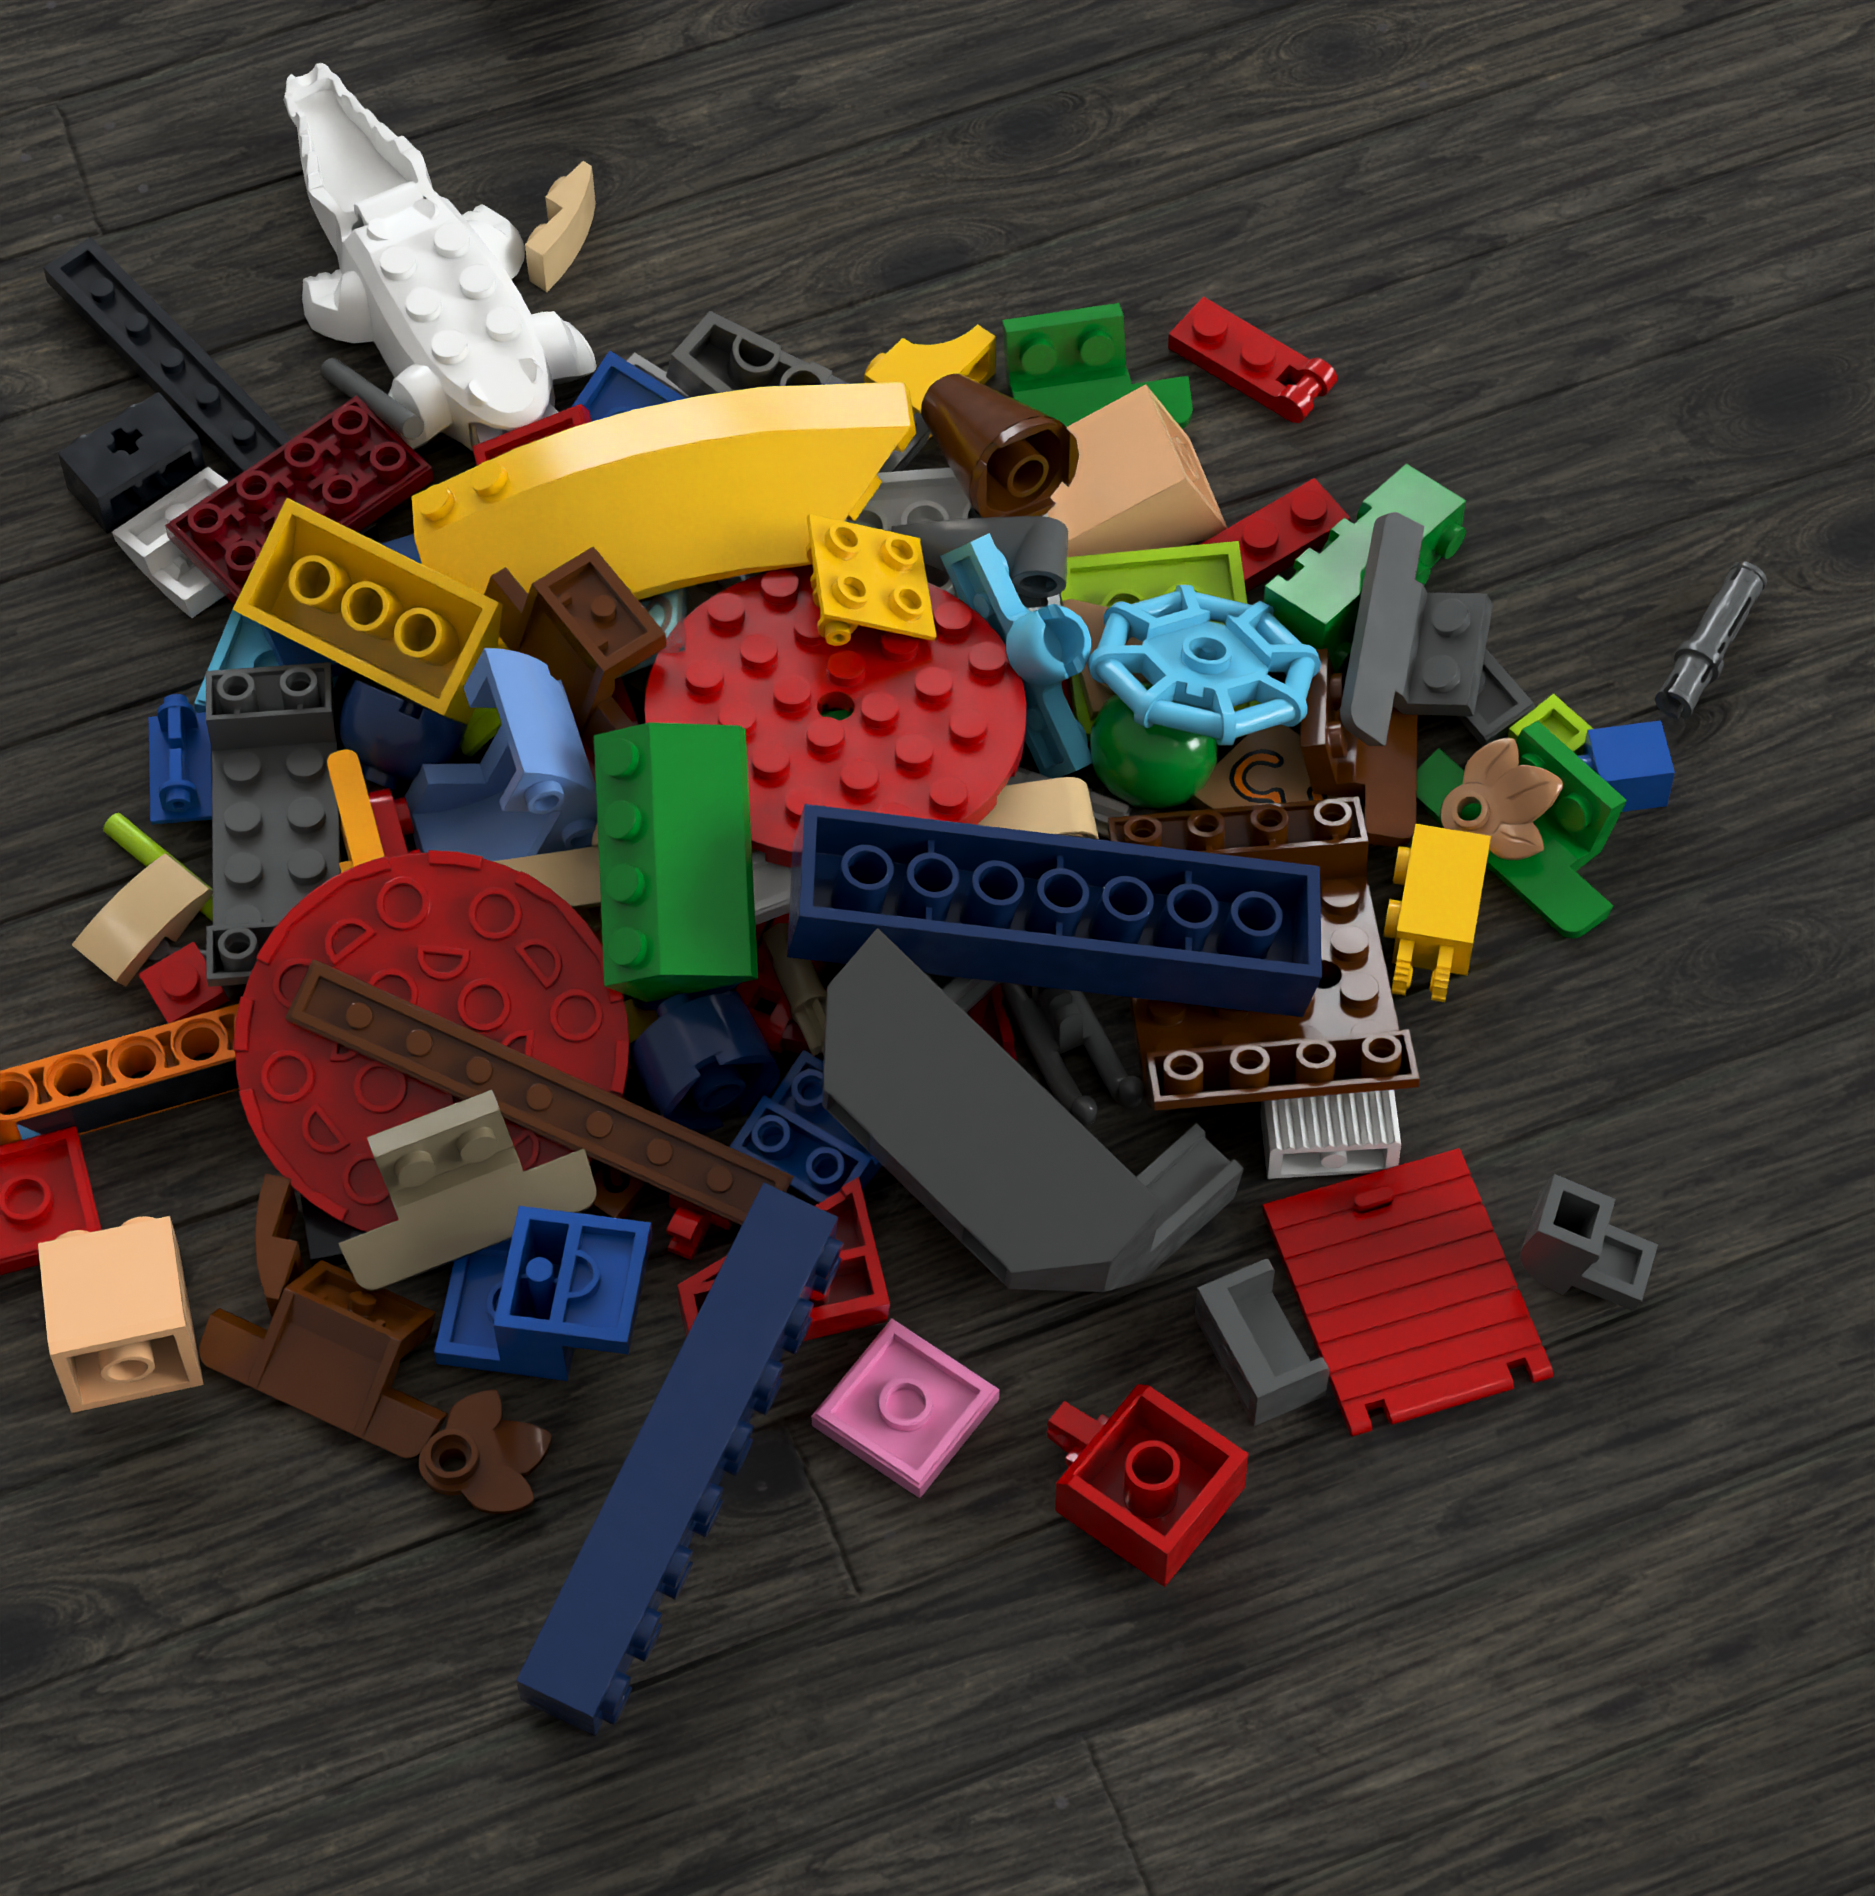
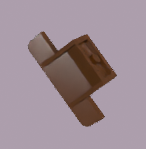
M594 546L533 582L529 593L523 589L506 567L491 575L484 595L503 604L499 637L510 650L539 659L547 664L550 675L556 680L561 679L579 735L595 754L594 735L635 726L612 698L615 690L614 679L666 648V633Z
M1328 648L1316 649L1321 661V668L1312 678L1306 698L1308 713L1301 721L1300 748L1313 793L1338 797L1359 796V799L1365 800V827L1369 841L1368 844L1399 848V846L1404 847L1413 837L1416 824L1417 715L1403 714L1392 707L1386 746H1368L1347 731L1340 718V707L1346 680L1344 672L1334 673Z
M320 1260L284 1288L268 1330L221 1308H218L209 1316L199 1345L200 1359L207 1367L400 1457L408 1459L419 1458L424 1444H427L429 1439L438 1433L448 1413L391 1387L395 1380L400 1360L431 1335L436 1312L387 1289L378 1291L366 1290L356 1282L352 1273L323 1260Z

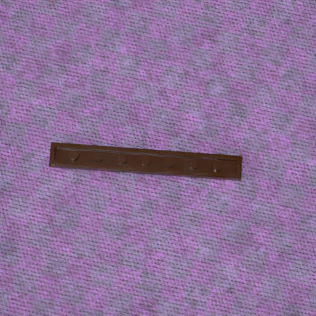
M315 959L312 960L285 1017L292 1024L462 1101L493 1090L504 1120L575 1152L585 1149L588 1158L738 1226H742L763 1182L787 1193L794 1177Z

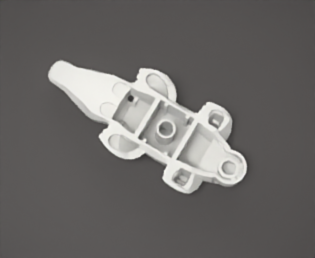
M323 63L316 64L312 71L300 77H295L291 74L286 81V92L283 100L288 115L297 127L300 158L310 203L338 256L340 268L332 274L324 272L319 273L316 277L309 276L303 279L302 302L304 315L311 329L324 336L354 344L374 341L395 377L388 395L419 416L424 422L422 434L415 439H408L392 428L413 450L425 445L442 432L473 451L472 446L558 413L554 408L555 394L553 385L572 382L594 372L597 367L595 356L582 334L569 322L563 321L555 311L531 314L521 294L512 282L525 258V246L519 231L506 218L483 204L475 207L473 211H468L461 215L447 198L439 196L433 190L421 152L404 136L397 137L382 122L380 123L370 110L362 107L355 96L346 89L340 78L331 72L327 65Z

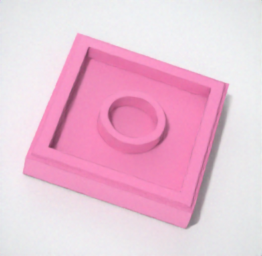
M891 1318L811 1416L812 1426L918 1498H921L999 1401V1389Z

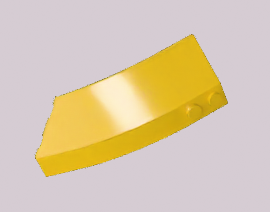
M904 382L756 387L696 396L644 407L569 428L487 460L470 470L439 484L432 485L426 490L413 495L414 539L421 563L483 595L491 575L506 567L523 589L529 593L533 582L594 546L637 600L688 586L740 575L811 565L812 562L807 559L806 547L810 542L806 517L808 514H813L840 521H845V519L856 521L882 483L877 474L894 450L903 453L916 434L910 389ZM499 637L497 648L510 650Z

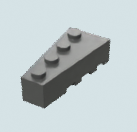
M712 311L707 313L671 354L666 378L689 397L756 387L849 384L831 375L832 370L812 360L809 364L782 351L781 345ZM917 412L914 414L916 434L904 452L894 450L878 473L902 471L927 443L931 432L921 414Z

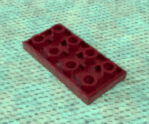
M356 395L165 525L168 538L235 605L286 498L359 532L434 480L432 467L383 420L378 418L369 409L367 404Z

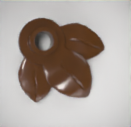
M496 1389L477 1392L457 1402L450 1410L445 1430L439 1431L429 1439L427 1444H424L419 1455L420 1473L427 1486L435 1492L452 1496L462 1494L475 1509L490 1514L519 1512L534 1503L533 1492L524 1477L533 1472L542 1463L551 1446L552 1435L549 1431L530 1423L502 1420L501 1399ZM451 1458H459L465 1462V1466L458 1471L447 1472L441 1468L443 1463Z

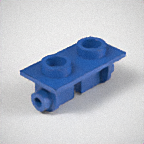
M168 695L164 698L163 704L159 706L157 716L148 717L151 825L212 820V747L206 724V712L196 713L195 708L189 704L188 698L184 695Z

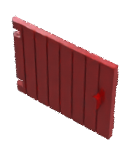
M1460 1148L1263 1204V1215L1293 1291L1296 1294L1298 1304L1307 1322L1319 1357L1324 1358L1330 1369L1328 1379L1351 1437L1372 1431V1424L1367 1411L1383 1407L1389 1424L1394 1425L1513 1390L1514 1382L1509 1369L1525 1365L1532 1384L1553 1378V1369L1548 1356L1541 1344L1540 1337L1529 1315L1521 1292L1517 1287L1516 1280L1508 1261H1506L1503 1249L1494 1232L1487 1211L1482 1204V1199L1470 1175L1471 1173Z

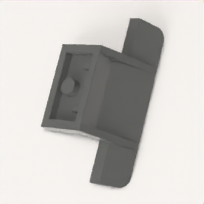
M1398 512L1379 516L1374 523L1340 707V718L1345 729L1368 746H1386L1392 707L1403 714L1474 716L1493 604L1487 594L1427 593L1423 584L1415 580L1425 526Z

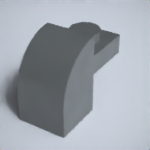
M1554 1174L1538 1193L1520 1258L1526 1271L1535 1280L1558 1294L1564 1295L1571 1286H1574L1633 1311L1643 1300L1658 1244L1609 1225L1616 1199Z

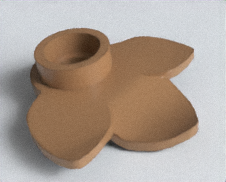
M1498 739L1476 751L1467 761L1463 784L1454 788L1442 803L1440 811L1442 825L1445 829L1491 836L1489 850L1498 858L1520 860L1531 857L1544 850L1543 839L1533 821L1553 805L1563 789V782L1558 776L1541 767L1519 766V750L1515 739ZM1476 803L1482 806L1481 813L1476 819L1472 821L1461 819V812L1468 804Z

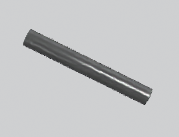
M329 358L322 364L321 375L324 379L351 398L357 395L378 418L408 439H415L422 434L424 422L419 416L340 360Z

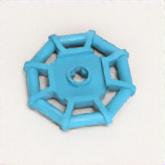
M1177 585L1175 592L1133 604L1116 602L1108 608L1103 616L1105 628L1098 648L1088 658V668L1094 680L1106 683L1134 712L1135 723L1145 728H1150L1157 724L1215 738L1218 745H1233L1235 738L1280 724L1292 727L1302 721L1308 713L1306 698L1312 678L1321 668V661L1315 648L1302 644L1273 616L1274 609L1272 606L1262 601L1250 605L1195 592L1192 585ZM1135 637L1142 641L1143 645H1125L1126 640ZM1268 672H1284L1286 674L1285 683L1268 676ZM1131 673H1141L1153 686L1147 690ZM1253 700L1261 703L1238 711H1234L1233 706Z

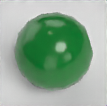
M1148 680L1140 682L1147 690L1153 686ZM1116 694L1103 704L1091 727V755L1095 774L1113 796L1133 807L1162 810L1185 803L1204 788L1217 764V743L1215 738L1157 724L1150 728H1145L1135 723L1134 712Z

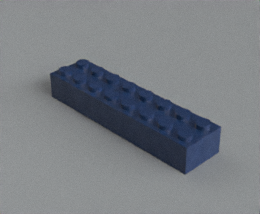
M804 804L792 846L787 957L847 964L878 928L926 974L1295 1017L1304 1016L1322 978L1320 866Z
M763 1182L516 1679L521 1701L596 1736L603 1720L612 1725H615L632 1690V1687L629 1686L631 1677L626 1675L634 1658L645 1662L649 1657L663 1624L659 1623L662 1613L657 1610L665 1595L676 1600L693 1565V1562L690 1561L693 1550L688 1548L695 1533L704 1538L709 1534L723 1504V1500L720 1497L724 1488L719 1486V1483L725 1472L736 1476L740 1471L753 1442L750 1436L754 1426L749 1424L755 1411L763 1415L768 1413L783 1381L780 1375L784 1364L779 1361L784 1351L796 1355L812 1322V1318L809 1316L814 1303L809 1301L814 1290L825 1295L842 1260L839 1254L844 1242L836 1239L837 1216Z

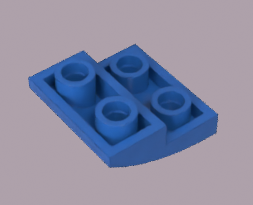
M803 1050L771 1099L763 1095L730 1145V1148L794 1176L790 1188L819 1204L839 1192L842 1186L859 1177L863 1190L882 1164L822 1106L823 1061Z

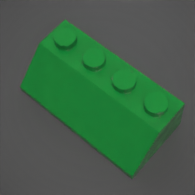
M648 722L594 735L604 986L639 1000L650 1002L681 993L689 994L758 979L746 729L739 725Z

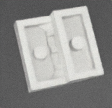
M209 467L112 532L115 541L137 567L175 605L191 618L225 595L168 538L165 525L228 483L227 480Z

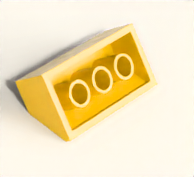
M286 498L232 610L445 717L468 725L475 708H470L464 685L484 648H497L503 604Z

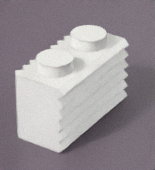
M1394 1090L1261 1101L1260 1118L1268 1179L1374 1173L1399 1165L1401 1138Z

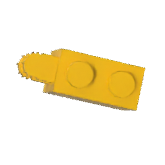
M1415 824L1411 848L1399 846L1393 884L1405 885L1402 901L1389 899L1383 937L1395 939L1392 963L1396 964L1391 990L1392 994L1406 996V990L1411 985L1413 967L1434 970L1432 971L1429 991L1432 994L1431 1000L1445 1002L1450 973L1468 976L1491 836Z

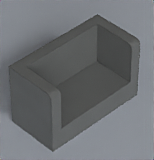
M1269 1259L1261 1260L1197 1287L1195 1319L1253 1426H1257L1326 1396L1330 1370L1323 1357L1310 1361L1272 1292L1275 1270Z

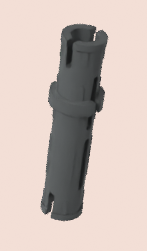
M1735 562L1731 566L1729 573L1724 579V583L1714 596L1694 634L1689 640L1679 645L1674 655L1675 665L1655 696L1657 707L1666 715L1678 719L1680 715L1683 719L1690 717L1705 687H1707L1708 683L1718 679L1724 666L1722 660L1724 654L1742 627L1753 604L1766 587V575L1756 565L1744 562L1741 566L1739 562Z

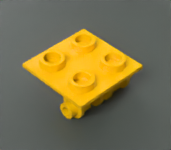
M808 514L806 519L810 542L806 547V555L813 565L814 573L810 578L811 587L814 590L813 601L821 610L820 619L817 623L818 632L822 637L826 638L828 644L840 646L848 643L851 639V634L858 625L931 641L937 638L920 538Z

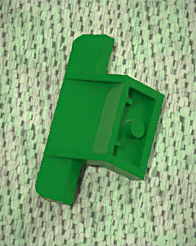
M1119 303L1002 320L1006 381L1011 398L1059 420L1068 427L1146 384L1182 429L1190 423L1193 407L1188 376L1131 384L1130 375L1126 367L1124 315Z
M1536 721L1523 728L1516 740L1519 750V766L1541 767L1558 776L1563 782V789L1553 805L1533 821L1543 839L1544 850L1536 855L1520 860L1501 859L1489 850L1486 867L1559 934L1566 938H1579L1607 919L1613 905L1576 871L1602 851L1627 800L1545 726ZM1438 748L1417 769L1416 803L1443 827L1440 817L1442 803L1454 788L1463 784L1464 770ZM1476 803L1468 804L1461 812V819L1465 821L1476 819L1481 813L1482 806Z

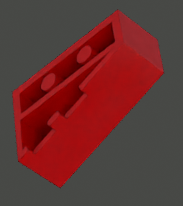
M857 1177L842 1186L839 1192L815 1205V1207L838 1217L836 1239L844 1242L839 1254V1257L842 1258L841 1263L826 1294L823 1295L814 1290L809 1301L814 1303L809 1316L812 1318V1322L803 1341L881 1324L888 1320L890 1301L860 1180ZM726 1256L678 1284V1306L686 1337Z

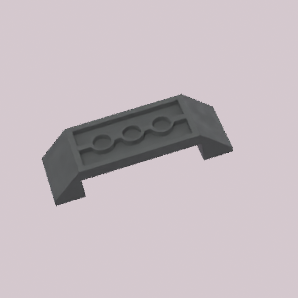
M331 662L206 671V724L212 747L213 926H206V979L208 987L247 984L257 961L256 957L274 928L311 891L341 873L339 863L342 862L341 817L327 767L328 757L332 753L339 751Z

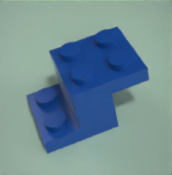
M519 1206L512 1240L502 1242L454 1261L434 1350L436 1363L568 1381L574 1348L629 1355L652 1240L651 1222Z

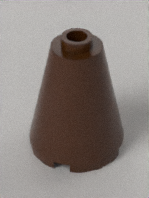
M962 374L946 375L935 381L928 388L921 404L922 418L973 509L980 517L1043 516L1056 504L1050 497L1057 490L1061 482L1069 487L1075 477L1079 460L1076 437L1062 422Z

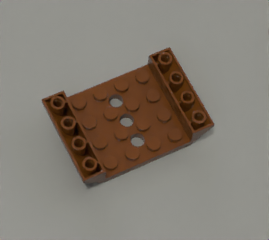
M1359 796L1108 818L1109 841L1320 866L1322 978H1327L1337 983L1330 988H1317L1303 1017L1129 997L1147 1106L1155 1111L1419 1087L1420 1078L1409 1029L1399 1030L1367 880L1369 841Z

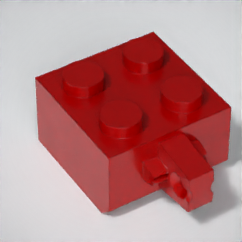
M1137 1384L1110 1418L1101 1414L1095 1420L1064 1401L1047 1422V1426H1049L1047 1438L1068 1453L1065 1457V1464L1069 1468L1056 1482L1055 1511L1163 1587H1166L1245 1488L1249 1454L1149 1385Z

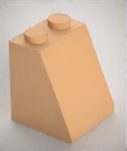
M1146 384L1067 427L1076 437L1079 460L1076 474L1069 487L1061 482L1057 490L1050 497L1056 504L1048 511V517L1061 521L1068 528L1067 557L1180 547L1210 539L1227 529L1190 438Z
M146 1216L136 1217L124 1222L119 1227L95 1232L75 1230L66 1232L55 1240L38 1243L49 1353L71 1413L204 1385L179 1244L170 1216L157 1219Z

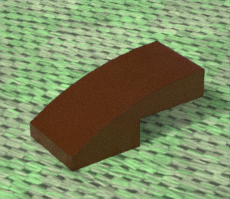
M265 1174L256 1213L255 1248L259 1277L272 1319L284 1288L305 1273V1268L298 1241L289 1240L298 1212L291 1179Z

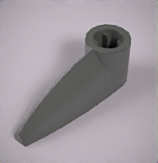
M1043 516L989 517L892 526L891 532L920 538L924 563L945 572L947 571L940 558L941 555L990 533L996 548L1004 555L1007 561L1009 577L1017 593L1027 597L1047 598L1060 594L1066 588L1068 528L1057 519Z

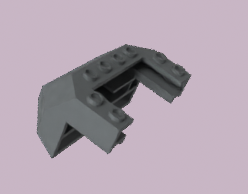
M877 928L827 986L822 1106L1008 1289L1106 1292L1142 1282L1235 1198L1244 1168L1235 1159L1230 1162L1205 1138L1206 1132L1197 1123L1136 1177L966 1013L1001 982L926 974Z

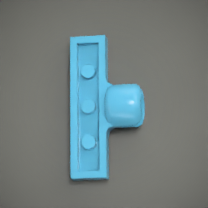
M990 533L941 555L940 558L959 599L981 615L998 633L1006 644V654L1010 666L1022 678L1027 703L1025 741L1040 774L1050 778H1059L1093 763L1091 752L1087 746L1086 732L1075 719L1063 694L1061 685L1063 680L1084 670L1090 656L1091 637L1088 627L1082 618L1069 608L1057 604L1047 605L1033 612L1028 611L1022 604L1009 577L1007 561L1004 555L996 548Z

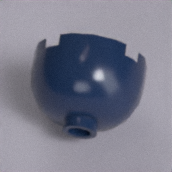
M356 679L344 699L339 719L340 739L345 749L354 751L359 758V762L365 765L362 772L363 777L393 790H396L400 779L413 782L419 774L422 764H451L461 748L464 734L468 727L464 723L445 717L424 706L417 705Z

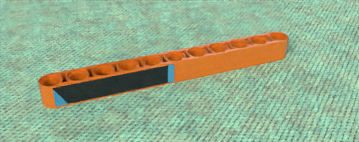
M599 929V931L593 933L603 946L602 929ZM239 1004L1 1070L0 1145L76 1126L78 1134L82 1135L239 1090L234 1051L235 1022ZM203 1053L214 1054L206 1060H193L196 1056ZM147 1070L151 1071L148 1075L142 1078H130L133 1074L137 1072ZM76 1089H88L79 1096H67ZM13 1107H24L15 1114L4 1115L7 1110Z

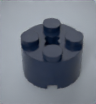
M737 991L708 995L694 1000L687 993L672 996L658 1006L656 1010L658 1019L638 1039L630 1043L629 1063L657 1115L699 1134L712 1132L723 1127L724 1125L719 1116L737 1106L743 1116L755 1109L763 1095L769 1096L780 1078V1070L775 1063L774 1054Z

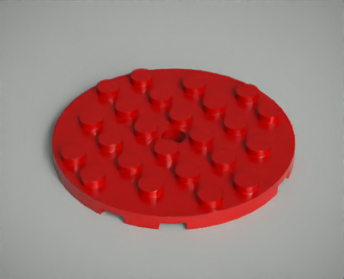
M811 564L771 570L738 582L715 594L681 621L667 638V647L659 651L650 671L646 687L645 723L739 725L746 729L752 849L765 853V861L791 868L792 846L804 804L977 825L994 809L997 804V796L1006 786L1010 777H1015L1022 758L1026 734L1027 703L1022 678L1017 675L1008 662L1006 644L981 615L960 599L928 583L937 637L934 641L858 625L851 634V639L848 643L840 646L828 644L826 638L822 637L818 632L817 623L820 619L821 610L813 601L814 590L811 587L810 578L814 572L813 565ZM825 704H827L828 708H841L848 712L853 710L852 715L839 721L820 715Z
M428 850L426 853L404 854L390 858L384 856L354 866L332 877L304 897L274 928L256 957L257 961L249 976L243 997H240L234 1035L239 1094L248 1122L261 1148L282 1176L291 1179L292 1187L314 1206L333 1218L361 1231L369 1232L399 1220L367 1137L461 1102L462 1100L288 1022L285 1017L313 959L622 1099L624 1096L630 1052L628 1017L623 994L604 986L602 944L582 917L551 888L525 872H519L506 865L484 859L483 856L457 851ZM504 1120L523 1171L575 1152ZM588 1158L589 1164H591L593 1159Z

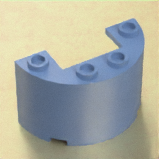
M484 648L464 685V691L470 708H497L502 724L480 764H422L419 774L413 780L405 795L414 833L412 835L416 848L420 850V853H426L428 850L457 851L483 856L484 859L490 861H499L592 847L591 840L597 824L596 784L561 679L556 680L550 675L547 664L530 655L506 649Z

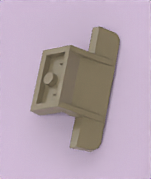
M489 1090L367 1137L399 1220L338 1244L356 1282L366 1290L378 1291L512 1239L519 1206L580 1213L593 1205L597 1196V1189L585 1149L523 1171L493 1090Z

